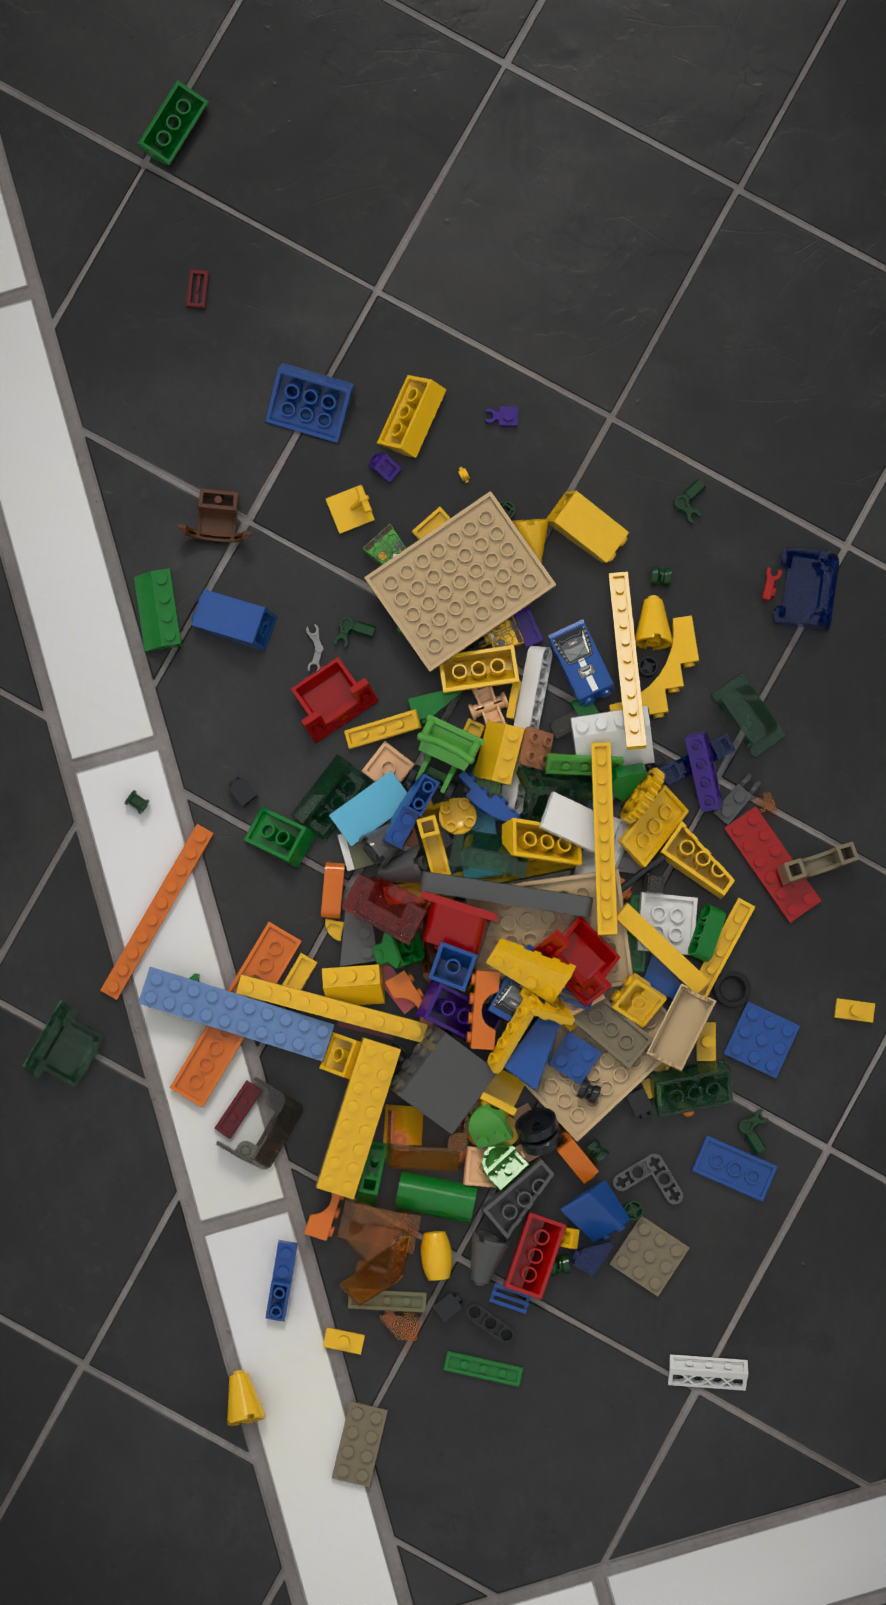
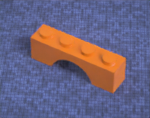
M475 969V972L471 974L470 984L474 985L473 993L469 994V1004H472V1012H468V1024H471L470 1032L467 1031L466 1043H469L471 1049L494 1050L496 1030L484 1022L482 1006L490 995L499 992L500 972L498 970Z
M403 970L384 981L394 999H409L419 1009L424 995L420 988L415 989L412 984L415 980L410 971L406 973ZM420 1018V1022L428 1024L427 1030L434 1025Z
M332 1193L329 1206L320 1213L310 1215L304 1234L327 1241L328 1237L332 1238L335 1229L332 1226L333 1219H338L341 1210L338 1204L340 1200H344V1196Z

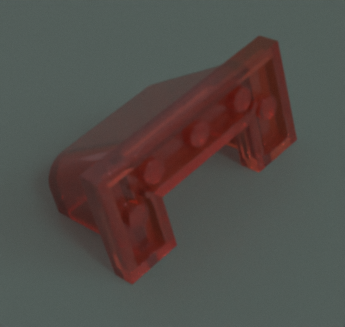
M359 873L341 908L403 943L410 945L428 911L425 909L428 902L379 875L369 878Z

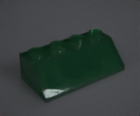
M337 754L291 813V816L326 842L337 827L329 815L365 790L372 781L350 762Z
M724 1059L685 1066L682 1072L670 1069L650 1073L651 1093L659 1118L733 1103L731 1068Z

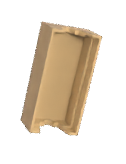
M681 983L646 1055L682 1072L716 1004V1000L700 995Z

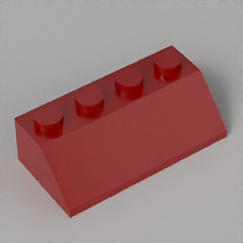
M527 1211L503 1286L542 1300L566 1225Z

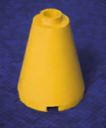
M548 519L512 521L542 563Z
M651 595L643 602L635 635V644L637 648L646 650V647H653V650L667 649L671 647L673 639L664 603L659 596Z
M244 1370L233 1371V1375L229 1376L228 1426L264 1420L266 1413L249 1373H244Z

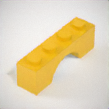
M431 814L418 818L416 821L430 872L452 875L436 815Z

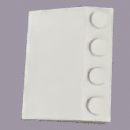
M642 706L646 737L645 749L627 750L623 709L570 718L575 755H592L591 743L611 742V756L623 757V766L637 763H655L648 707Z

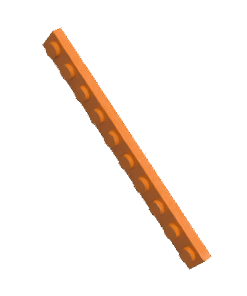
M199 824L195 826L100 991L118 1000L214 833Z

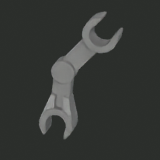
M314 624L316 628L315 633H310L308 626L306 628L307 634L315 645L313 660L308 664L309 672L312 665L318 667L317 671L320 669L319 661L324 650L319 639V628L316 624Z

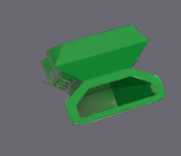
M412 925L384 932L383 939L372 948L377 964L394 966L396 969L421 962L425 956L417 928Z

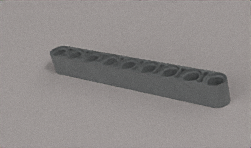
M422 871L419 889L420 891L585 917H591L593 897Z

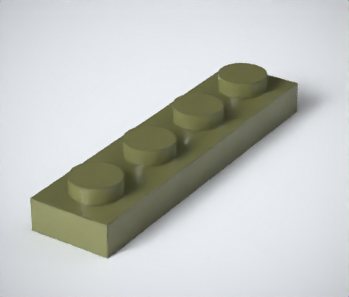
M349 1288L348 1309L426 1313L427 1292Z

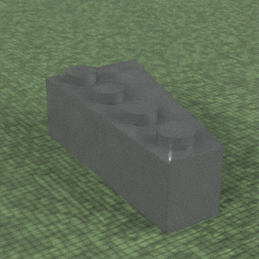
M367 884L347 887L340 967L376 962L372 951L376 941Z
M539 1156L502 1192L498 1191L480 1206L507 1240L525 1213L531 1208L535 1199L554 1176V1173Z

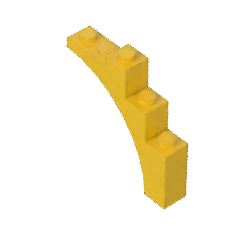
M692 615L672 619L673 641L666 664L651 685L641 692L642 706L648 707V714L653 716V719L665 717L664 714L668 713L665 691L676 693L680 692V689L683 688L681 665L684 668L694 667L695 663L699 661ZM622 702L609 705V711L623 709Z

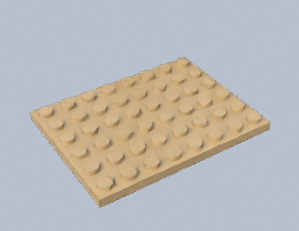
M491 491L364 577L429 672H432L556 586L554 580Z
M615 869L618 913L624 905L619 869ZM596 872L507 883L593 897L591 917H581L598 933ZM466 898L467 905L498 914L502 917L500 924L490 922L475 968L497 970L487 964L486 961L500 938L519 945L524 944L527 946L531 944L537 946L556 929L563 933L579 916ZM618 921V935L601 936L621 957L605 977L612 984L611 987L623 986L624 979L628 975H633L627 929ZM500 972L499 985H500L502 979H503L504 976H505V975H504L503 973H501V972Z
M623 986L610 987L603 993L605 998L611 1003V996L614 991H620ZM661 1006L645 1027L640 1028L654 1039L667 1010ZM563 1025L560 1027L549 1061L568 1034V1030ZM578 1026L571 1032L602 1052L585 1078L591 1085L602 1087L594 1105L585 1098L580 1099L576 1097L581 1085L549 1064L546 1067L537 1092L524 1082L522 1083L545 1108L554 1111L557 1121L578 1142L662 1063L646 1055L650 1045L635 1063L627 1069Z

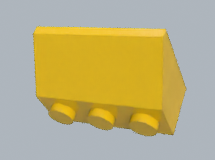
M487 721L483 736L484 743L480 748L473 776L511 786L525 729L504 723Z
M383 965L322 969L325 997L356 1005L385 1004Z

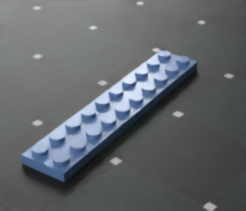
M151 966L149 967L138 1004L319 1061L324 1059L334 1028L332 1023Z

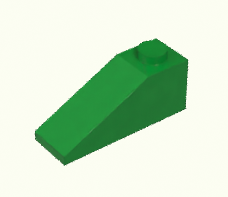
M442 690L408 699L410 710L416 709L421 725L426 724L428 715L436 716L465 690L443 693Z
M372 1141L361 1176L357 1202L376 1205L388 1144Z

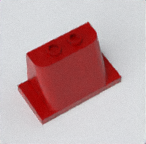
M339 657L322 666L311 676L304 678L302 682L291 688V691L308 714L301 722L315 744L379 701L366 678L357 683Z
M423 891L421 899L431 903L422 941L434 944V949L437 950L442 941L478 955L477 958H479L490 922L500 924L502 917L498 914Z
M581 916L575 919L563 933L556 929L532 950V952L534 950L541 952V955L551 959L553 957L560 959V962L567 965H576L565 987L585 1007L611 987L612 984L605 977L621 958Z

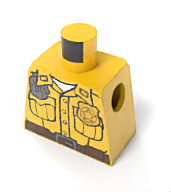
M512 616L478 639L477 643L480 649L491 645L492 648L509 645L518 647L524 645V640Z

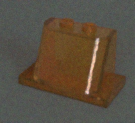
M350 1199L345 1200L337 1237L413 1254L421 1215L408 1212L398 1213L364 1205L365 1203Z

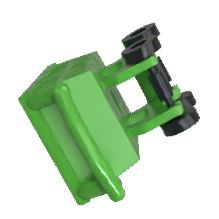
M428 715L422 732L417 735V739L421 741L419 750L427 755L421 766L414 764L406 782L414 784L422 773L435 778V780H439V782H444L443 785L439 784L437 789H441L440 793H445L443 799L449 802L458 783L452 782L457 768L465 771L469 764L475 762V756L482 747L484 740L435 716ZM432 757L452 765L448 775L428 766Z

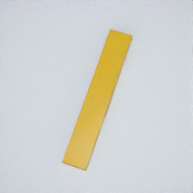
M626 903L617 913V921L680 981L696 993H699L706 986L709 980L632 906Z

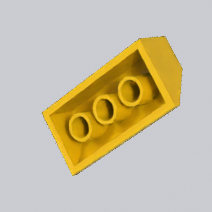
M407 375L377 444L404 456L416 458L443 400L446 389L431 379Z
M514 645L458 653L439 666L443 693L520 682Z
M512 818L502 824V844L511 856L575 866L582 865V848L540 829L541 822Z

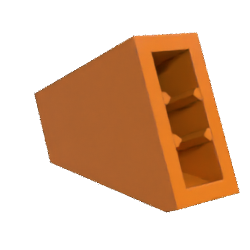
M561 1126L560 1129L564 1138L561 1145L555 1150L585 1184L587 1181L594 1179L599 1171Z

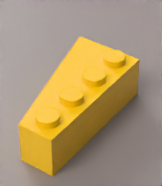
M681 821L658 854V856L662 854L667 863L720 900L735 881L725 868L714 859L709 850L698 841V838L690 832L683 821Z
M503 938L499 939L486 961L487 964L550 1004H553L576 968V965H567L560 962V959L548 958L535 950L534 952L529 951L524 946Z

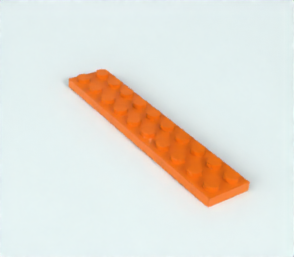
M268 922L227 991L237 992L241 974L277 984L302 941ZM207 1025L171 1084L170 1089L203 1108L245 1037Z

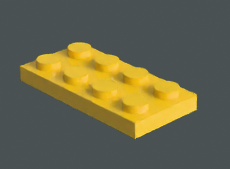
M661 785L662 788L657 792L659 794L655 796L654 802L649 809L645 810V813H642L639 819L637 818L635 822H632L617 841L641 868H645L689 812L666 785Z

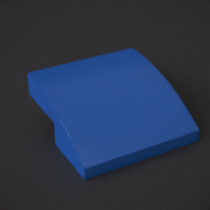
M651 953L643 978L650 982L651 987L666 997L674 999L681 983H684Z

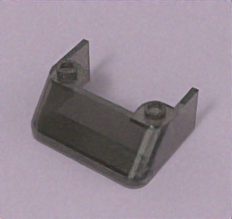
M255 1077L254 1081L270 1089L266 1096V1104L275 1111L273 1117L256 1145L250 1141H242L234 1149L220 1140L217 1141L216 1145L255 1167L265 1170L273 1165L303 1113V1105L266 1081Z

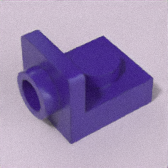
M382 452L373 455L370 459L371 463L368 465L370 469L375 470L389 483L402 469L386 453Z

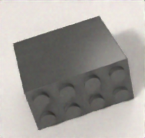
M433 1025L425 1032L421 1043L414 1047L410 1058L403 1062L399 1073L392 1077L389 1089L450 1134H453L497 1073H493L485 1061L446 1032Z

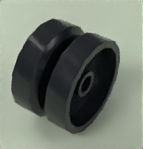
M549 1108L529 1110L522 1114L515 1124L523 1150L528 1155L541 1156L551 1153L561 1145L564 1138L556 1115Z

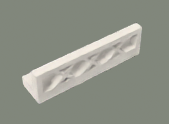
M670 1354L668 1385L746 1391L748 1360ZM673 1375H682L683 1378L675 1379ZM696 1376H701L703 1379L694 1380L693 1378ZM714 1378H721L722 1380L719 1381V1382H716V1381H713L712 1379H714ZM742 1379V1383H733L732 1380Z

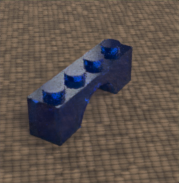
M727 733L710 742L714 763L736 751ZM689 755L659 768L665 774L663 781L667 787L693 774Z

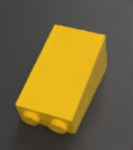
M566 491L546 518L548 519L549 526L601 563L611 562L616 556L615 551L619 546L621 547L627 541L626 536L629 533L578 491Z

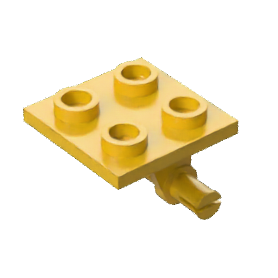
M363 485L326 498L339 534L375 520L368 501L370 498L366 495Z

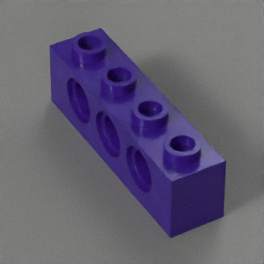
M704 730L688 733L685 741L701 812L718 810L722 807L723 800L708 732Z

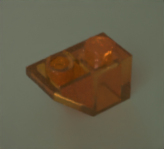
M384 1310V1313H380V1320L397 1340L417 1341L419 1316H415V1312L404 1311L403 1315L396 1314V1311Z

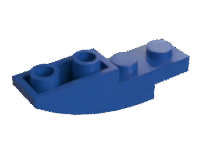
M463 771L458 776V779L470 791L466 794L465 798L482 813L501 823H505L512 818H522L515 810L511 811L507 807L509 803L503 796L498 797L495 794L490 799L488 797L490 795L483 786L480 788L475 783L477 779L470 772L467 774Z
M424 773L421 774L390 820L392 823L383 840L400 849L402 848L419 815H423L440 784L439 781Z
M284 1240L278 1241L265 1319L285 1322L298 1243Z

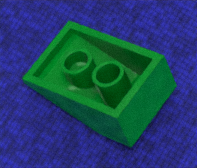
M261 807L244 841L298 868L316 834L305 826Z

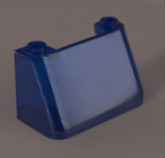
M784 547V552L781 554V563L787 568L782 605H778L773 611L774 622L777 624L829 630L832 622L839 570L838 556L828 549Z

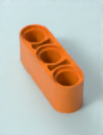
M325 863L321 917L340 919L345 863Z

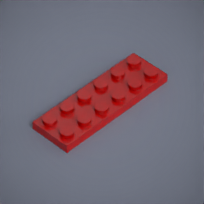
M756 806L724 828L789 923L821 902V899L807 879L783 886L777 867L783 863L793 861V859Z

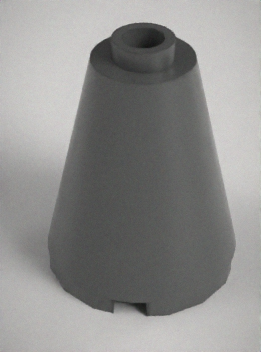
M391 823L359 838V843L363 842L365 845L363 848L365 854L375 865L380 863L381 869L387 866L400 849L383 840ZM411 830V832L409 833L407 839H408V838L411 836V834L413 833L412 830Z
M416 845L393 857L384 868L381 869L379 866L377 870L379 879L385 883H420L422 871L430 872L424 846Z
M475 1230L473 1231L471 1280L474 1281L475 1285L485 1286V1284L490 1283L510 1245V1240H507L505 1236L503 1239L498 1238V1233L478 1230L476 1233Z

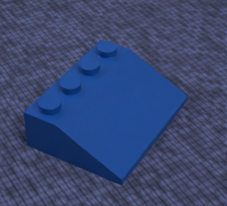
M282 363L277 371L265 422L338 443L355 384Z

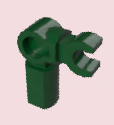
M696 479L683 491L684 495H679L673 501L674 507L682 514L685 513L687 521L691 524L694 522L691 519V514L695 513L700 517L701 513L699 510L691 507L692 504L689 500L693 501L706 489V486L699 479Z
M343 617L339 623L338 631L340 633L335 637L334 644L337 645L339 639H344V647L346 648L349 644L347 637L351 635L352 630H354L355 634L373 638L376 626L361 621L355 623L350 617Z
M762 1109L755 1111L753 1117L749 1116L741 1120L737 1125L738 1131L746 1135L745 1139L755 1155L766 1149L758 1133L753 1131L757 1128V1124H764L769 1120L768 1118L759 1119L758 1115L763 1112Z

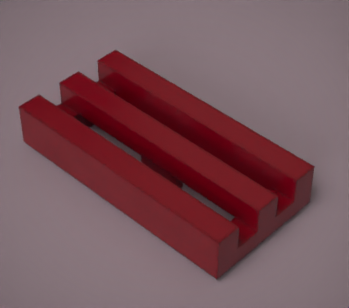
M190 269L186 308H206L209 271ZM194 274H197L194 303H191ZM201 275H204L202 302L200 304L198 302Z

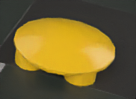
M460 797L451 798L449 802L445 801L441 805L438 814L442 828L454 835L469 832L474 827L477 819L473 804L467 798Z

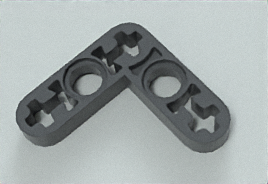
M652 1153L616 1174L612 1180L613 1187L616 1190L624 1191L652 1175L669 1203L679 1204L683 1199L682 1190L664 1160L658 1154ZM650 1158H658L659 1162L657 1164L661 1169L664 1166L665 1170H661L655 1175L654 1171H657L655 1166L649 1165L651 1162ZM635 1167L643 1169V1175L640 1178H636L632 1174V1170ZM629 1172L634 1182L630 1183V1180H627L624 1183L625 1187L617 1186V1178L624 1179L627 1177L625 1173ZM663 1173L668 1174L670 1177L669 1183L665 1185L659 1182V1176ZM672 1183L675 1184L674 1187H671L673 1191L679 1192L677 1201L674 1199L670 1200L671 1193L669 1189L666 1192L664 1191V1188L669 1187Z

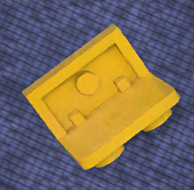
M502 1069L500 1073L495 1075L478 1098V1101H480V1105H490L493 1109L503 1110L506 1113V1118L514 1116L517 1111L514 1106L524 1088V1084L517 1077Z

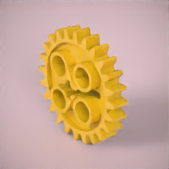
M658 768L649 770L645 778L629 795L627 801L623 803L624 806L621 809L620 818L624 822L632 824L652 805L655 796L659 794L657 792L664 783L665 774Z

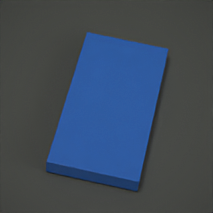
M706 1135L691 1171L763 1202L778 1166Z

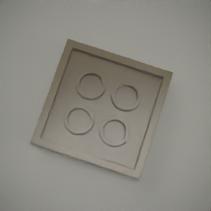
M641 1216L609 1264L656 1296H659L690 1247Z

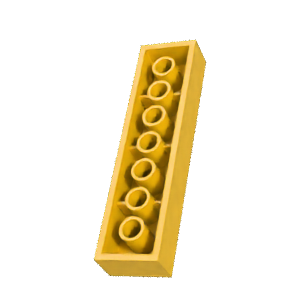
M362 1037L319 1173L316 1188L354 1200L401 1049Z

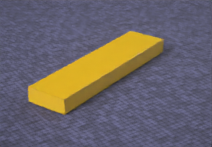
M414 709L345 730L344 733L348 748L354 749L422 727L418 712Z

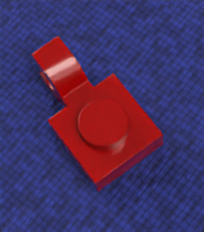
M767 567V578L761 601L769 602L770 598H774L776 593V587H773L774 581L781 577L782 570H778L777 576H772L770 573L771 568Z

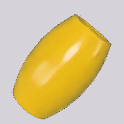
M432 1231L423 1234L421 1262L429 1281L450 1278L452 1249L445 1231Z

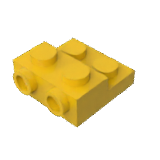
M634 973L632 976L628 975L624 979V986L620 991H614L611 996V1003L613 1009L644 1028L667 998L651 987L650 982Z

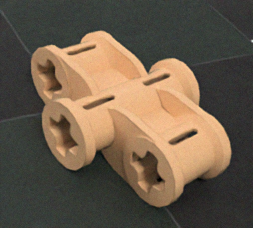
M492 686L483 687V689H472L477 704L468 705L473 720L475 721L478 717L482 716L485 726L487 721L506 724L500 710L504 707L508 708V700L505 693L501 692V695L495 697Z

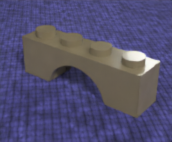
M852 841L810 857L783 863L777 867L782 884L785 886L853 864L859 860Z

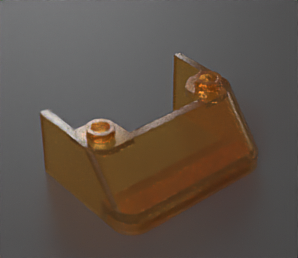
M388 1110L386 1136L387 1165L394 1169L459 1170L463 1165L468 1144L469 1114L460 1123V1133H453L449 1137L448 1148L409 1146V1135L405 1131L395 1130V1110Z
M368 1224L362 1231L347 1240L363 1259L356 1264L354 1275L341 1282L339 1286L359 1307L402 1278L405 1272L412 1236L403 1229L379 1224Z

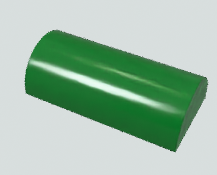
M177 80L137 143V146L154 160L164 165H170L209 101Z
M402 1170L394 1208L470 1224L478 1186L463 1185L462 1182Z

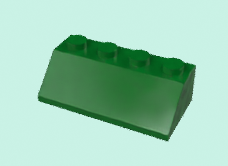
M170 568L150 571L135 576L134 582L144 651L150 652L183 647Z

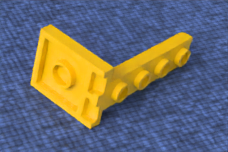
M523 987L520 992L523 1000L488 1057L487 1063L493 1073L498 1074L502 1071L534 1016H538L546 1021L548 1019L555 1021L560 1025H573L575 1018L562 998L557 997L553 1004H550Z

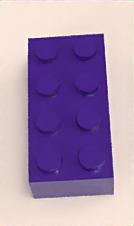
M432 980L416 1016L466 1041L467 1031L470 1032L471 1024H468V1012H472V1004H469L468 996L443 983ZM483 1004L482 1018L487 1025L493 1027L497 1032L503 1018L489 1011L488 1006Z

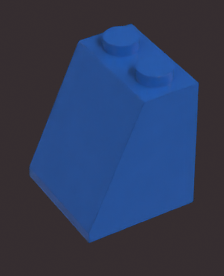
M606 1180L576 1196L561 1208V1211L593 1242L599 1239L601 1241L608 1239L612 1236L611 1232L614 1230L616 1233L626 1228L625 1223L630 1220Z

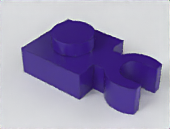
M499 406V412L491 408L486 409V413H491L493 418L486 419L485 423L493 424L495 421H499V427H518V407Z

